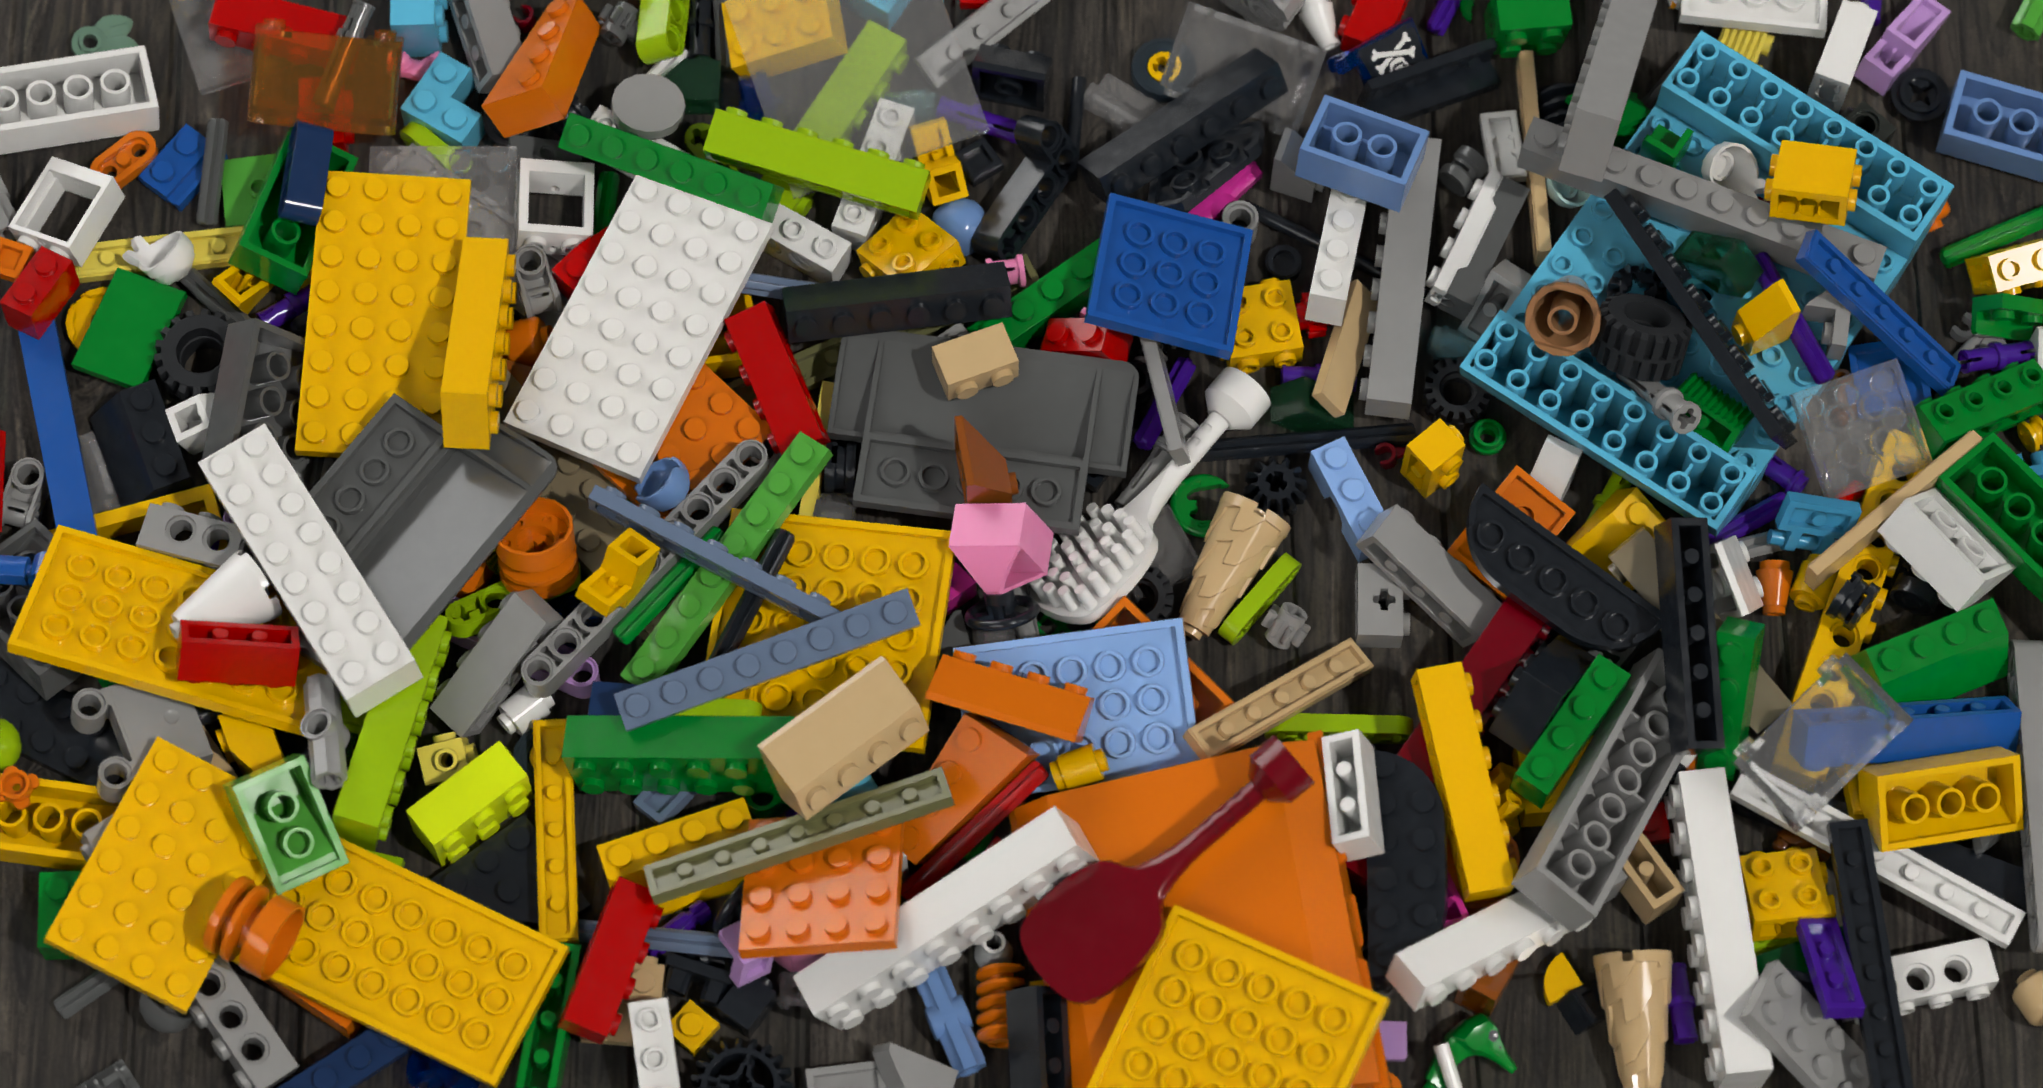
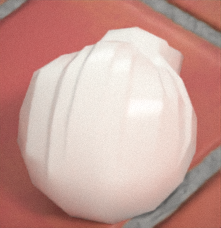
M1725 141L1713 146L1703 159L1701 168L1703 179L1758 199L1757 194H1764L1766 180L1758 178L1759 169L1756 158L1745 145Z
M182 231L170 233L151 245L141 235L136 236L131 240V247L134 251L127 250L122 255L127 263L138 267L148 277L165 285L178 282L188 275L195 257L194 245Z

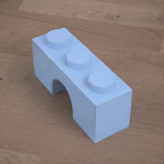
M1344 436L1310 452L1308 469L1324 499L1331 497L1335 503L1342 521L1341 531L1359 563L1368 559V557L1355 544L1378 514L1384 510Z

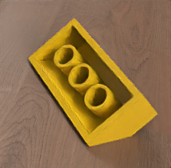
M2000 746L1857 768L1859 804L1865 819H1868L1870 832L1880 852L2024 830L2020 754Z
M742 797L597 845V851L609 888H611L618 876L649 888L643 866L747 832L749 820H752L745 798ZM744 876L658 904V906L664 908L662 916L688 908L697 900L706 902L730 894L744 879Z

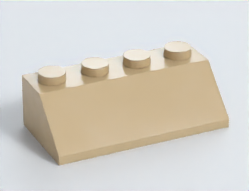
M880 656L762 741L757 747L781 799L807 821L930 730L916 699L887 660Z

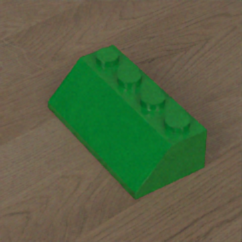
M1991 598L1867 648L1847 658V661L1866 704L1952 699L2008 676L2009 632L1994 599Z

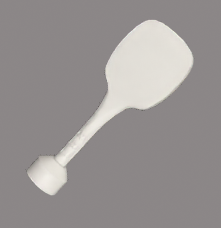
M1225 367L1205 390L1209 416L1186 442L1191 463L1178 466L1171 459L1147 487L1127 505L1116 511L1111 504H1106L1100 509L1095 502L1090 503L1086 507V511L1091 519L1086 521L1083 515L1081 516L1079 536L1058 534L1063 541L1061 545L1053 538L1048 574L1029 583L1030 597L1039 603L1042 613L1064 623L1084 625L1095 622L1105 616L1124 596H1127L1146 573L1156 556L1158 539L1153 532V524L1174 491L1225 430L1252 429L1271 406L1269 396L1252 377L1237 368Z

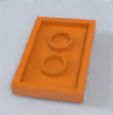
M1518 465L1514 467L1495 491L1556 536L1576 513ZM1465 528L1447 552L1455 560L1465 564L1469 569V573L1475 579L1491 589L1501 600L1505 601L1507 596L1494 587L1476 566L1469 550Z

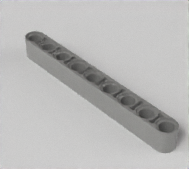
M752 439L739 443L664 520L671 524L678 521L689 526L695 532L694 536L701 538L712 526L719 527L731 514L732 508H737L769 474V460L766 447L761 442ZM750 457H756L761 460L754 467H747L742 464L745 459ZM725 483L732 484L735 487L730 493L726 494L716 491L718 486ZM696 510H705L709 513L702 520H694L690 517ZM654 543L660 547L655 562L656 568L651 572L646 583L625 609L619 606L607 617H604L582 601L522 663L521 674L528 693L536 698L549 697L555 693L613 634V627L682 557ZM592 616H599L603 619L602 623L597 627H587L584 625L586 619ZM573 643L576 645L575 650L570 654L565 655L557 652L562 644ZM538 670H546L550 673L544 681L537 682L530 679L532 674Z
M2010 639L2008 642L2007 676L2009 700L2022 711L2016 753L2020 754L2024 830H2021L2020 834L2029 940L2033 953H2043V641Z

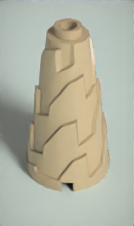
M1225 491L1219 500V505L1204 538L1206 543L1192 571L1193 579L1179 611V618H1183L1185 635L1196 641H1200L1202 636L1208 638L1212 631L1222 623L1236 600L1242 598L1259 570H1263L1291 529L1290 525L1273 511L1267 508L1266 512L1257 508L1259 503L1233 492Z
M1632 950V953L1623 954L1622 951L1593 956L1600 1004L1605 1010L1609 1043L1614 1049L1618 1075L1623 1088H1661V1080L1664 1073L1665 1042L1668 1040V1004L1671 1002L1673 956L1669 950Z

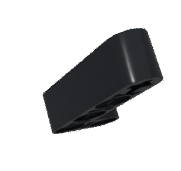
M1024 115L1017 121L1014 129V139L1026 157L973 233L971 243L974 252L998 260L1014 259L1075 173L1078 161H1080L1079 151L1057 121L1031 115Z

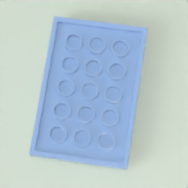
M1183 618L953 648V653L956 649L976 655L975 663L990 667L991 660L1014 666L1012 671L1014 675L1027 678L1028 671L1051 677L1049 685L1064 689L1065 682L1088 688L1086 696L1095 698L1082 743L1071 742L984 716L1040 754L1035 760L1045 767L1049 777L1031 794L1058 790L1049 762L1057 760V755L1090 743L1093 744L1095 750L1103 749L1109 765V770L1104 771L1105 780L1097 783L1200 760L1183 738V735L1189 728L1197 725ZM961 709V716H963L964 713H973V712H970V711H966V710Z

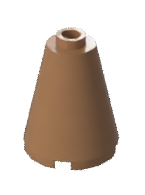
M1575 275L1563 276L1539 289L1531 297L1525 313V327L1536 346L1554 356L1568 357L1575 355L1576 352L1586 347L1588 348L1595 341L1600 331L1602 320L1600 307L1587 283Z

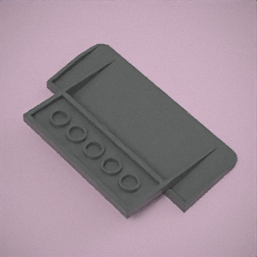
M898 331L842 337L827 434L829 439L862 443L852 500L854 507L953 520L955 504H965L954 448V416L962 415L1006 459L1008 473H1016L1019 494L1012 495V503H1026L1054 533L1079 536L1088 473L1126 478L1139 385L1138 371L1128 362L1013 347L1019 360L1018 377H1015L1013 381L1001 387H994L992 385L980 389L977 394L970 398H955L948 401L932 364V346L952 340V338Z
M394 393L310 490L309 494L410 651L494 551L498 543L505 538L552 482L557 474L558 467L551 454L501 423L499 424V433L492 434L490 450L444 448L442 425ZM254 556L252 559H253V560L255 561V563L259 566V568L261 569V571L263 572V574L265 575V577H266L267 580L269 581L270 585H272L271 582H270V580L268 579V577L266 576L265 572L263 571V569L261 568L260 564L258 563V561L256 560V558H255V556ZM298 627L300 655L325 670Z

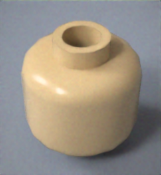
M2030 969L2017 979L2016 983L2018 986L2014 989L2012 998L2014 1004L2028 1023L2039 1027L2043 1026V970L2036 971L2035 969Z

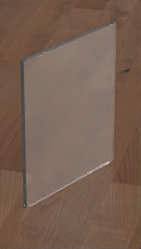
M724 0L764 116L782 122V128L797 131L798 127L810 129L817 132L820 139L832 142L833 138L844 139L853 143L854 149L868 152L869 148L878 149L890 155L889 159L898 162L904 161L905 158L911 159L962 140L985 134L989 131L943 0ZM788 183L794 199H800L805 195L816 192V190Z

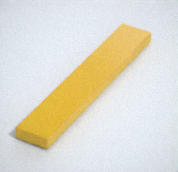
M567 718L533 720L539 933L558 942L579 944L574 780L561 757Z

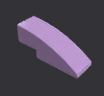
M1913 0L1888 26L1882 38L1863 57L1854 77L1884 96L1898 76L1907 70L1936 34L1951 11L1936 0Z

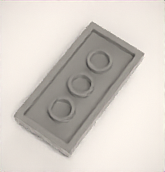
M1779 960L1767 963L1740 1019L1804 1088H1868L1869 1078L1864 1052L1833 1019H1824L1820 1004Z

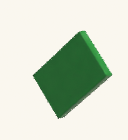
M117 268L71 363L73 369L125 388H131L148 382L156 365L154 360V354H157L155 349L156 341L163 340L160 332L165 326L170 329L173 327L171 320L179 316L187 299L186 292Z

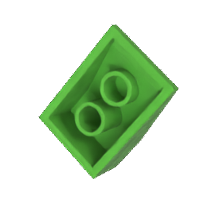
M291 754L223 785L236 818L277 895L350 863L321 793L311 783L310 767L305 755Z

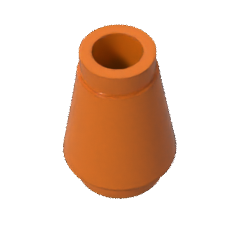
M1763 560L1759 563L1756 577L1759 579L1764 591V597L1761 600L1764 605L1762 608L1763 615L1765 616L1786 615L1794 571L1790 570L1789 561Z

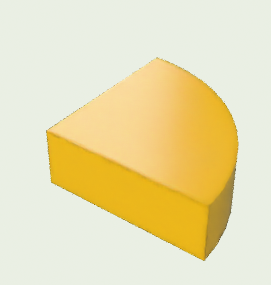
M1563 952L1551 961L1544 976L1543 994L1548 1007L1557 1003L1569 991L1583 985Z

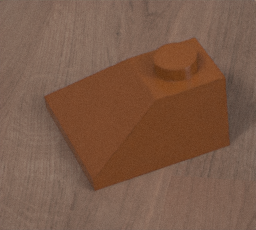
M962 415L954 416V448L965 504L1012 503V495L1019 494L1016 473H1008L1006 459Z

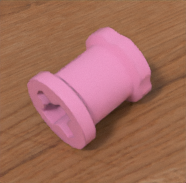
M1017 254L1015 259L992 261L991 258L985 259V264L1004 261L1010 285L1018 284L1020 287H1026L1022 254Z

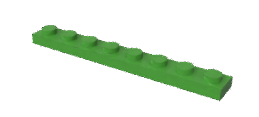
M801 431L797 434L718 541L729 549V554L739 559L745 556L756 561L772 539L776 529L781 527L833 456L830 449ZM700 566L619 676L628 684L640 685L673 673L737 585Z

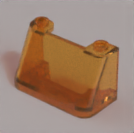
M264 18L263 23H256L247 120L254 123L293 127L295 121L300 120L327 127L334 131L371 135H394L398 117L404 37H397L396 31L387 29H376L375 34L369 35L367 38L298 32L286 26V21L283 19Z

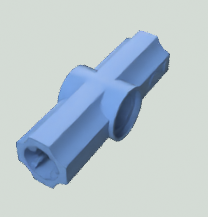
M939 966L928 973V979L916 986L925 1005L924 1013L935 1040L940 1041L950 1067L958 1070L956 1079L967 1077L986 1067L985 1057L972 1031L973 1023L962 996L957 995L946 967Z

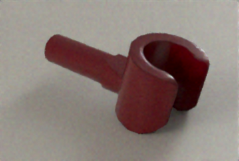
M521 5L522 12L528 18L520 20L515 16L512 17L521 33H530L537 23V19L529 5Z
M1386 442L1377 445L1374 451L1375 455H1381L1385 452L1392 454L1390 459L1379 462L1380 467L1385 470L1392 469L1397 464V460L1404 457L1406 446L1394 448L1393 445Z

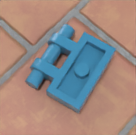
M1787 491L1775 519L1778 530L1769 529L1766 539L1767 544L1778 545L1781 550L1794 551L1798 548L1810 550L1812 554H1821L1857 524L1862 513L1860 504L1854 501Z

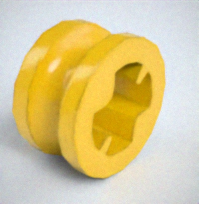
M2034 415L2030 417L2029 423L2025 421L2018 423V435L2025 448L2031 453L2039 451L2040 445L2043 446V420L2039 416Z

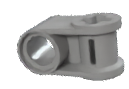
M526 244L519 247L515 252V277L526 318L551 310L562 312L563 305L557 283L553 279L544 250L534 244ZM531 261L540 264L538 269L534 271H526L522 268L525 263Z
M26 457L17 461L12 467L3 492L2 526L9 524L23 528L34 519L41 522L43 509L49 495L45 468L39 460ZM33 473L39 474V478L34 484H23L28 475Z

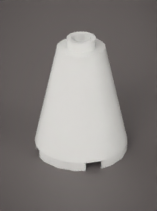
M240 549L233 553L171 614L173 623L169 625V628L178 641L180 620L262 624L281 616L282 608L277 596L269 599L270 593L267 586L270 583L259 566L249 554H243Z

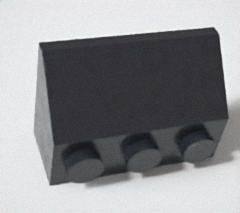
M155 379L119 391L90 417L121 507L195 488L181 447L175 439L165 410L167 408Z

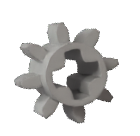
M1284 602L1281 608L1273 604L1261 622L1262 626L1268 628L1264 634L1268 642L1284 650L1289 649L1291 644L1299 648L1311 629V626L1305 624L1308 618L1306 612L1290 602Z

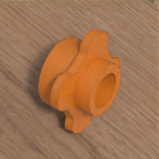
M9 766L4 769L0 777V802L8 801L13 803L19 810L26 809L30 805L29 798L33 790L38 788L40 784L37 775L33 773L27 775L15 766ZM15 785H20L18 791L13 790Z

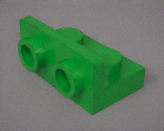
M2006 293L1972 297L1971 333L1973 335L2022 342L2023 340H2030L2033 334V326L2043 325L2042 299Z

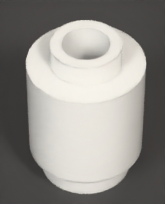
M524 685L498 706L501 714L497 716V719L510 735L517 732L522 736L533 728V720H543L550 714L549 709L555 705V702L551 695L545 698H536L530 695Z

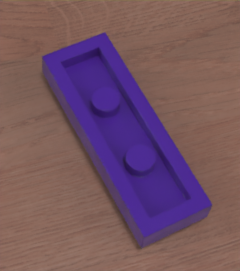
M1837 918L1799 919L1796 932L1824 1019L1862 1018L1866 1007Z

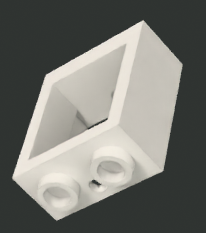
M1843 0L1807 93L1809 97L1837 114L1840 112L1878 11L1870 9L1868 5L1859 1Z
M52 156L8 228L17 240L16 242L33 247L35 252L43 246L72 260L75 266L82 268L124 200L125 195L113 176ZM64 191L93 200L67 242L39 232Z
M521 158L517 188L516 251L523 245L534 244L542 248L545 254L566 256L578 244L593 236L594 163ZM529 192L583 196L582 227L528 223Z

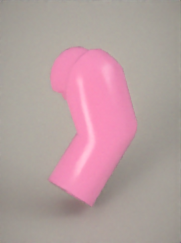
M405 51L395 52L390 59L392 70L398 77L420 81L440 52L436 51L421 61L410 58Z

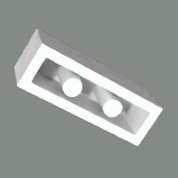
M1359 729L1321 737L1332 845L1340 854L1346 853L1347 862L1385 854L1374 747Z

